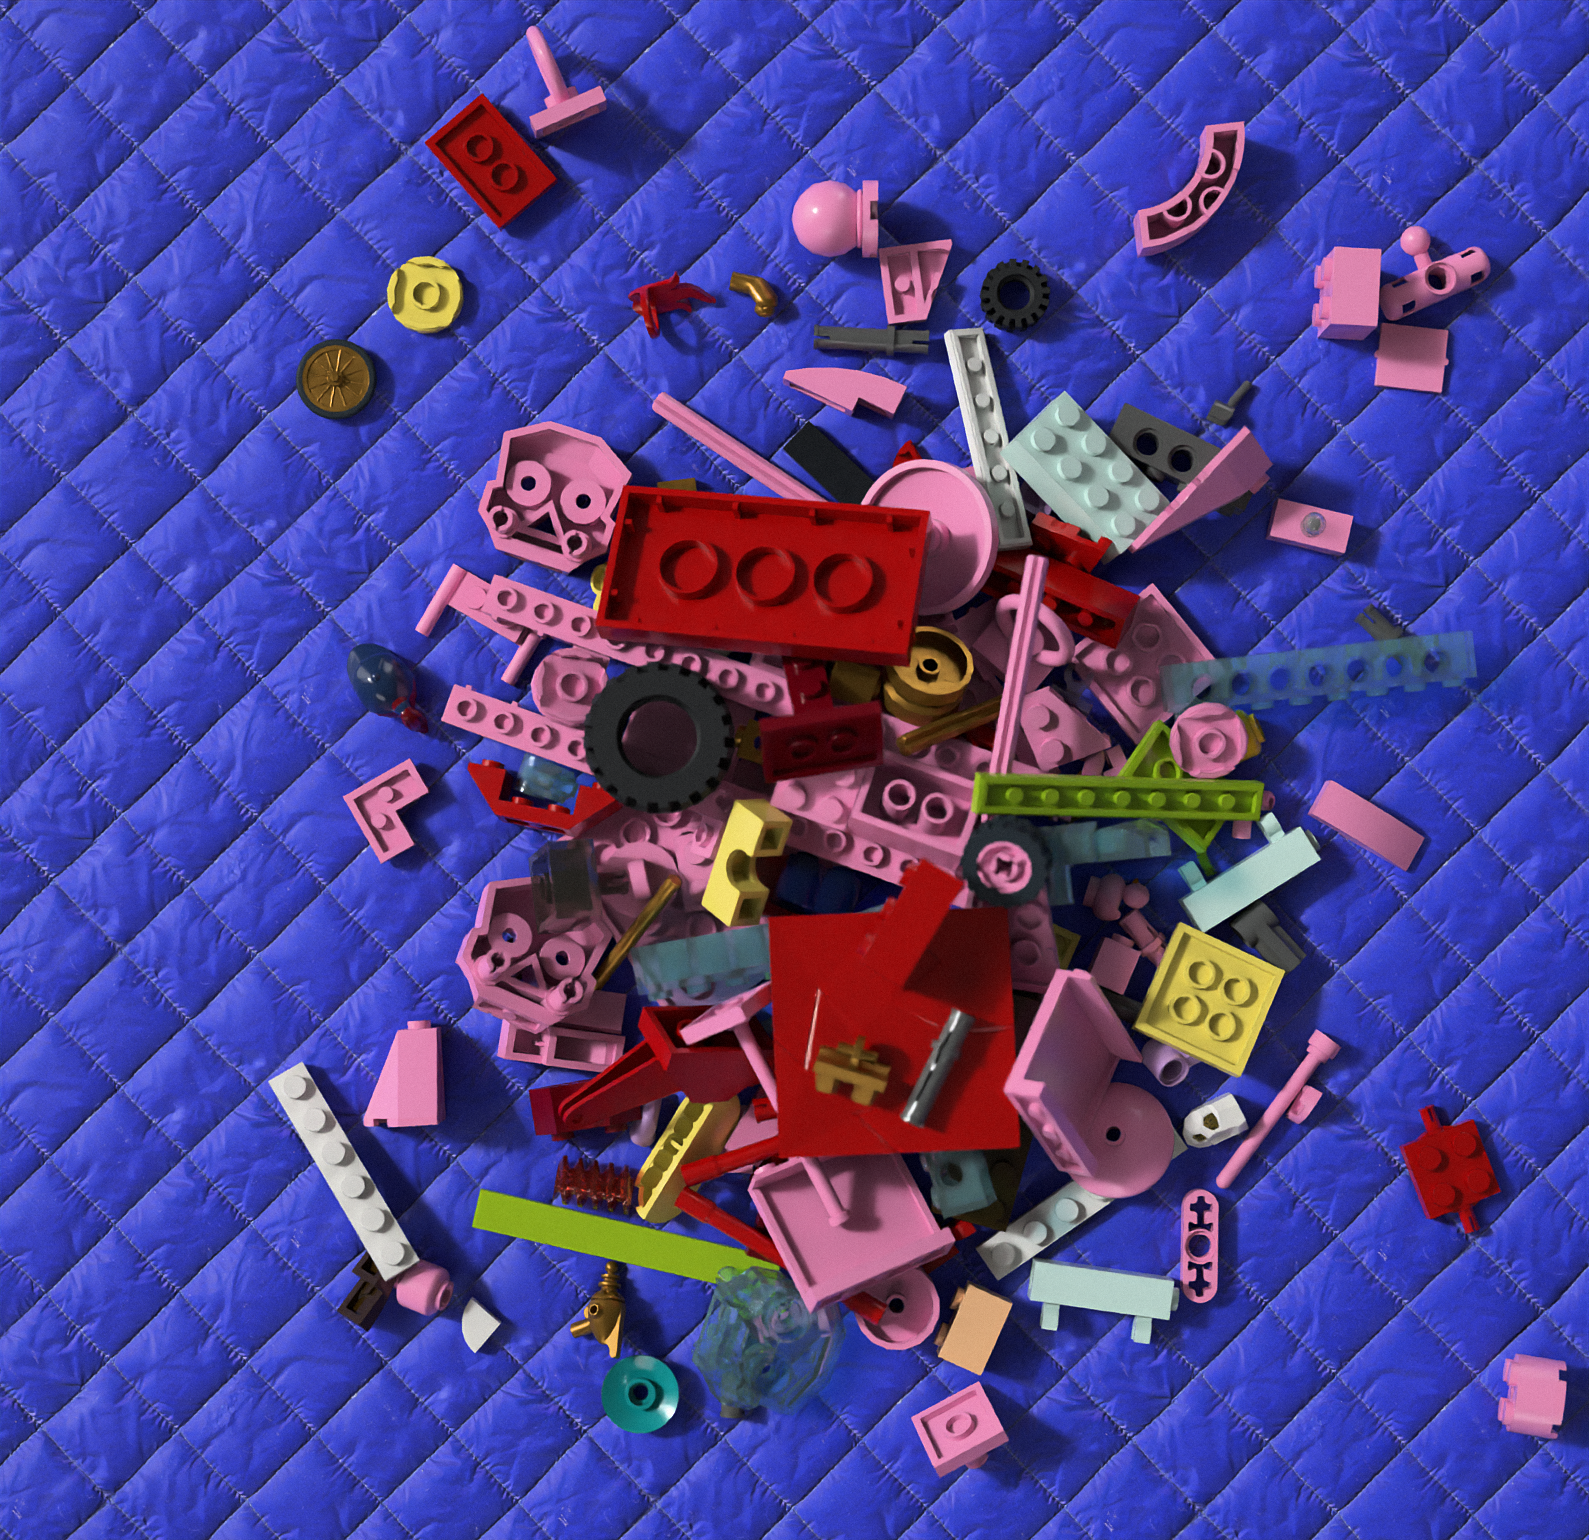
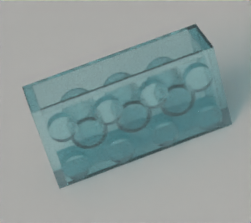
M768 923L630 949L638 994H648L649 1001L673 997L672 989L682 987L687 988V994L712 990L710 982L725 980L726 987L750 983L749 975L764 973L765 980L771 979Z

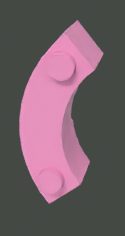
M1244 121L1205 126L1200 135V155L1197 169L1190 183L1183 191H1180L1168 201L1151 208L1138 210L1133 220L1138 258L1158 254L1180 245L1201 230L1215 215L1229 194L1241 166L1245 142Z

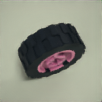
M1002 815L994 816L992 820L988 821L987 819L982 822L979 828H975L961 857L960 865L963 867L961 873L963 879H966L968 883L967 887L969 890L973 891L982 902L986 901L994 907L1003 906L1005 909L1013 908V906L1017 905L1021 907L1026 905L1029 900L1032 899L1033 901L1038 896L1040 890H1043L1053 866L1051 865L1053 852L1050 851L1048 838H1045L1042 830L1038 826H1033L1030 823L1031 821L1025 818L1023 820L1016 818L1014 815H1009L1008 817H1002ZM1000 858L1005 861L1012 860L1013 865L1011 867L1004 866Z

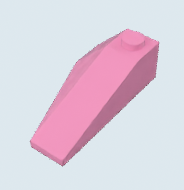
M1244 426L1127 549L1133 554L1237 500L1248 490L1256 494L1270 479L1265 472L1273 464L1251 431Z

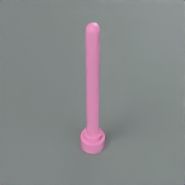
M1317 1029L1307 1041L1310 1045L1306 1049L1309 1053L1217 1176L1216 1184L1219 1188L1226 1189L1232 1184L1320 1063L1325 1064L1329 1058L1333 1060L1342 1047Z

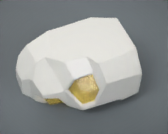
M1228 1092L1192 1109L1184 1119L1182 1136L1188 1145L1202 1148L1215 1145L1249 1128L1233 1095Z

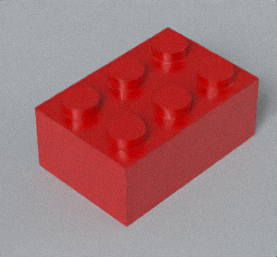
M922 858L918 865L912 861L909 863L898 881V884L904 887L896 900L889 896L877 916L878 919L883 921L876 934L868 931L856 950L858 954L862 955L859 961L860 965L898 988H902L965 884V882L925 858Z

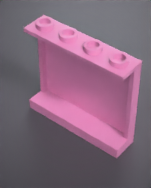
M1080 969L1073 971L1056 970L1004 1088V1092L1059 1171L1093 1178L1099 1164L1086 1146V1138L1119 1060L1123 1059L1141 1063L1143 1057L1098 986L1095 978L1090 973Z
M900 1153L818 1157L843 1207L849 1208L852 1214L848 1220L836 1226L830 1225L828 1221L830 1214L800 1157L789 1158L788 1162L778 1166L775 1163H769L760 1167L754 1172L748 1187V1192L810 1314L948 1254L956 1241L949 1227L940 1230Z

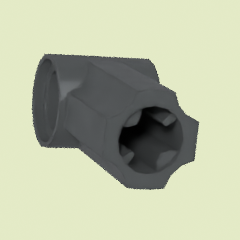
M1257 899L1229 923V926L1249 948H1254L1267 963L1284 970L1285 976L1294 970L1307 955L1279 926L1281 922L1260 899Z

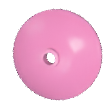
M1110 1083L1085 1141L1086 1146L1099 1164L1095 1175L1092 1178L1072 1173L1068 1174L1083 1189L1105 1198H1128L1151 1188L1166 1172L1174 1151V1131L1165 1108L1152 1094L1140 1087L1127 1083ZM1112 1129H1117L1121 1132V1137L1117 1141H1109L1107 1133Z

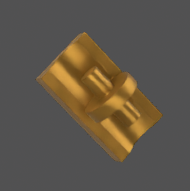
M859 1034L855 1045L839 1041L838 1048L835 1049L821 1044L813 1070L817 1072L815 1088L832 1094L837 1092L840 1079L854 1083L852 1099L855 1102L871 1106L878 1093L884 1092L890 1065L877 1062L878 1052L863 1048L866 1037Z

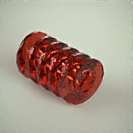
M563 1155L557 1169L553 1201L557 1194L560 1193L563 1205H568L573 1195H576L578 1207H584L588 1198H591L593 1209L598 1210L603 1201L606 1200L609 1212H614L619 1202H621L624 1214L629 1215L636 1175L634 1177L631 1176L630 1168L627 1164H624L621 1172L616 1174L613 1162H609L604 1172H600L599 1162L595 1159L587 1170L585 1169L582 1157H579L575 1165L570 1167L568 1156Z

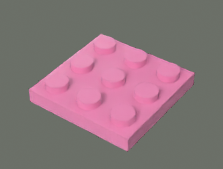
M1153 583L1138 594L1141 598L1131 627L1116 650L1086 637L1075 646V654L1068 663L1134 745L1140 743L1153 722L1157 720L1167 721L1226 672Z

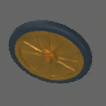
M341 339L326 340L310 348L302 357L296 372L297 391L305 406L318 416L333 420L346 419L361 412L373 398L377 385L375 365L367 352L357 344Z

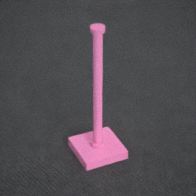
M770 980L718 1002L680 1032L686 1044L689 1045L727 1028L729 1031L733 1030L777 1113L775 1075L747 1023L754 1014L772 1001ZM800 1157L830 1214L828 1217L830 1225L836 1226L848 1220L852 1214L849 1208L843 1207L818 1157Z

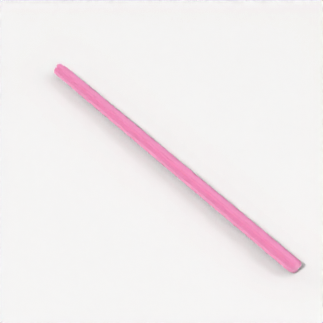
M1029 555L1026 561L989 773H1011L1048 567V559L1042 556ZM982 814L980 824L987 819L989 821L992 820L994 816L999 815ZM968 890L965 908L988 906V902H982L973 891ZM944 1151L922 1152V1165L940 1168Z

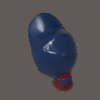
M366 643L355 646L348 656L347 673L353 689L364 707L378 716L401 718L404 726L411 731L427 733V718L422 711L415 708L417 697L416 682L407 665L380 645Z

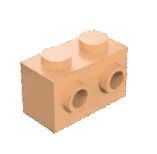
M967 1280L964 1289L958 1286L949 1305V1308L954 1310L948 1324L941 1323L934 1338L933 1344L938 1345L936 1350L938 1357L981 1376L1013 1305L1011 1300Z

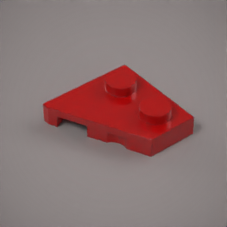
M1038 512L1029 525L1033 543L1030 547L1034 551L1046 554L1055 560L1090 574L1113 542L1101 536L1097 543L1080 537L1082 533L1080 527L1061 522L1042 512Z

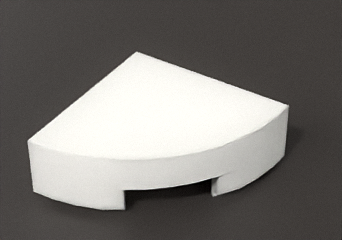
M472 1297L466 1305L462 1316V1331L466 1343L476 1353L501 1324V1321Z

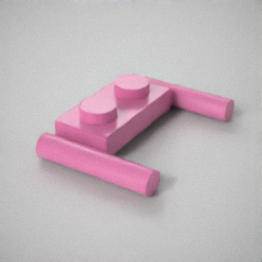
M453 564L415 630L428 637L447 605L453 607L520 646L501 677V680L514 687L541 639L530 628L511 621H501L499 624L494 622L490 616L485 615L481 609L490 584Z

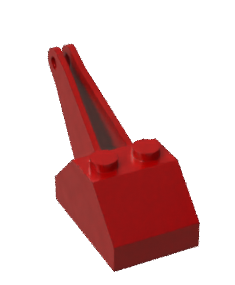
M714 1005L643 1007L638 1028L645 1039L574 1094L566 1098L560 1104L558 1112L568 1129L579 1130L599 1120L680 1091L692 1103L727 1102L759 1078L733 1030L729 1031L727 1028L689 1045L686 1044L680 1031ZM753 1015L747 1023L772 1069L774 1063V1043L756 1016Z

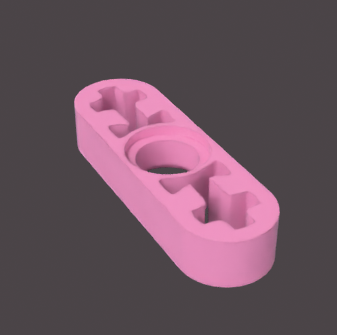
M1201 1188L1192 1189L1187 1192L1181 1203L1180 1286L1184 1295L1196 1303H1204L1211 1300L1216 1294L1218 1283L1219 1206L1215 1196ZM1198 1196H1203V1201L1210 1204V1209L1204 1210L1202 1213V1223H1211L1210 1230L1202 1227L1189 1229V1222L1197 1224V1213L1190 1209V1204L1197 1203ZM1199 1234L1207 1236L1210 1241L1209 1251L1203 1256L1192 1255L1189 1251V1241L1191 1238ZM1189 1261L1197 1264L1210 1262L1209 1269L1205 1267L1201 1269L1202 1279L1209 1282V1286L1202 1288L1201 1294L1196 1295V1291L1192 1287L1188 1286L1189 1281L1196 1280V1268L1194 1266L1188 1268Z

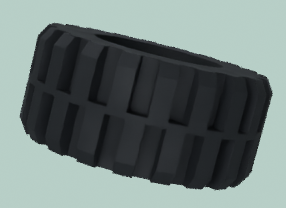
M655 661L647 662L646 665L637 667L634 665L624 669L625 672L617 677L613 676L605 683L606 686L600 693L595 695L591 702V709L586 714L583 749L586 752V761L590 771L595 776L599 785L609 795L634 810L649 814L676 813L691 806H696L718 788L731 765L735 748V734L727 703L717 688L707 681L703 675L695 670H689L680 664L672 662L665 664ZM656 701L673 703L686 711L693 720L697 732V744L690 761L677 772L663 776L646 774L633 766L628 760L622 744L623 729L629 716L642 705Z

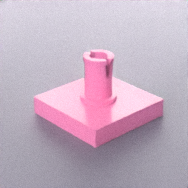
M979 1381L911 1417L940 1478L963 1465L970 1469L981 1467L987 1461V1452L1009 1441Z

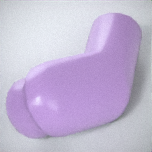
M662 1098L641 1105L642 1119L633 1121L629 1128V1135L634 1144L648 1147L654 1142Z

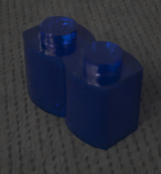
M797 852L796 855L791 853L783 863L770 902L782 909L803 916L849 914L854 911L863 881L854 877L855 873L846 867L833 866V869L827 868L820 864L819 858L813 854Z

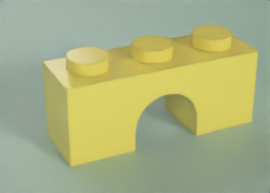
M765 799L734 800L701 903L728 927L759 925L770 890L762 885L757 877L756 859L763 856H781L793 822L792 819L776 807L771 806Z

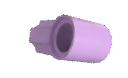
M1153 1038L1141 1050L1143 1064L1166 1087L1178 1085L1187 1076L1189 1067L1201 1062Z

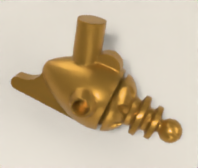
M609 1261L605 1265L607 1274H601V1278L604 1281L598 1283L601 1290L593 1294L589 1305L584 1309V1317L586 1319L572 1323L570 1330L575 1338L593 1333L600 1344L608 1345L610 1357L618 1359L621 1355L626 1304L623 1296L617 1292V1289H621V1284L617 1283L620 1280V1276L615 1275L618 1271V1264L615 1261Z

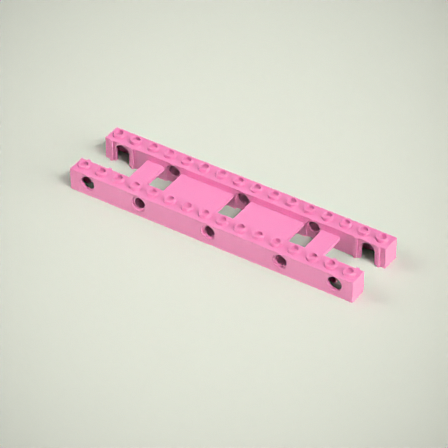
M496 574L493 576L481 611L485 615L490 616L494 622L500 624L501 621H511L534 630L540 639L546 640L549 637L569 644L573 648L589 652L597 658L596 661L605 670H607L610 660H619L636 667L646 665L647 662L659 661V663L665 664L672 662L680 664L689 670H695L717 688L727 703L734 725V734H736L739 724L747 726L749 719L754 720L756 712H764L776 717L793 714L786 680L781 676L753 668L750 665L703 648L601 639L595 627L598 611ZM454 684L441 721L594 776L587 764L586 752L583 749L584 724L566 727L551 722L545 716L521 708L522 705L518 702L512 701V704L478 693L476 692L477 689L473 686L466 685L464 688ZM831 697L834 708L855 705ZM656 701L642 705L631 714L622 744L624 752L633 766L646 774L663 776L677 772L690 761L697 744V732L693 720L686 711L673 703ZM882 713L883 748L903 756L896 745V739L907 732L920 728V726H914ZM950 738L904 757L974 782L975 772L989 773L993 752ZM735 747L730 768L718 788L709 794L704 801L686 810L727 823L734 800L765 799L770 803L777 782L771 784L768 796L732 784L731 781L740 759L736 756L739 748ZM1013 760L1011 773L1051 774ZM777 808L793 820L785 845L901 887L903 886L898 884V881L909 863L912 861L918 865L921 858L845 832V830L841 831ZM1048 816V821L1051 822L1059 820L1066 823L1070 822L1071 817ZM937 865L965 882L952 904L959 908H965L969 888L967 887L966 879L962 877L963 867L959 865L956 871Z

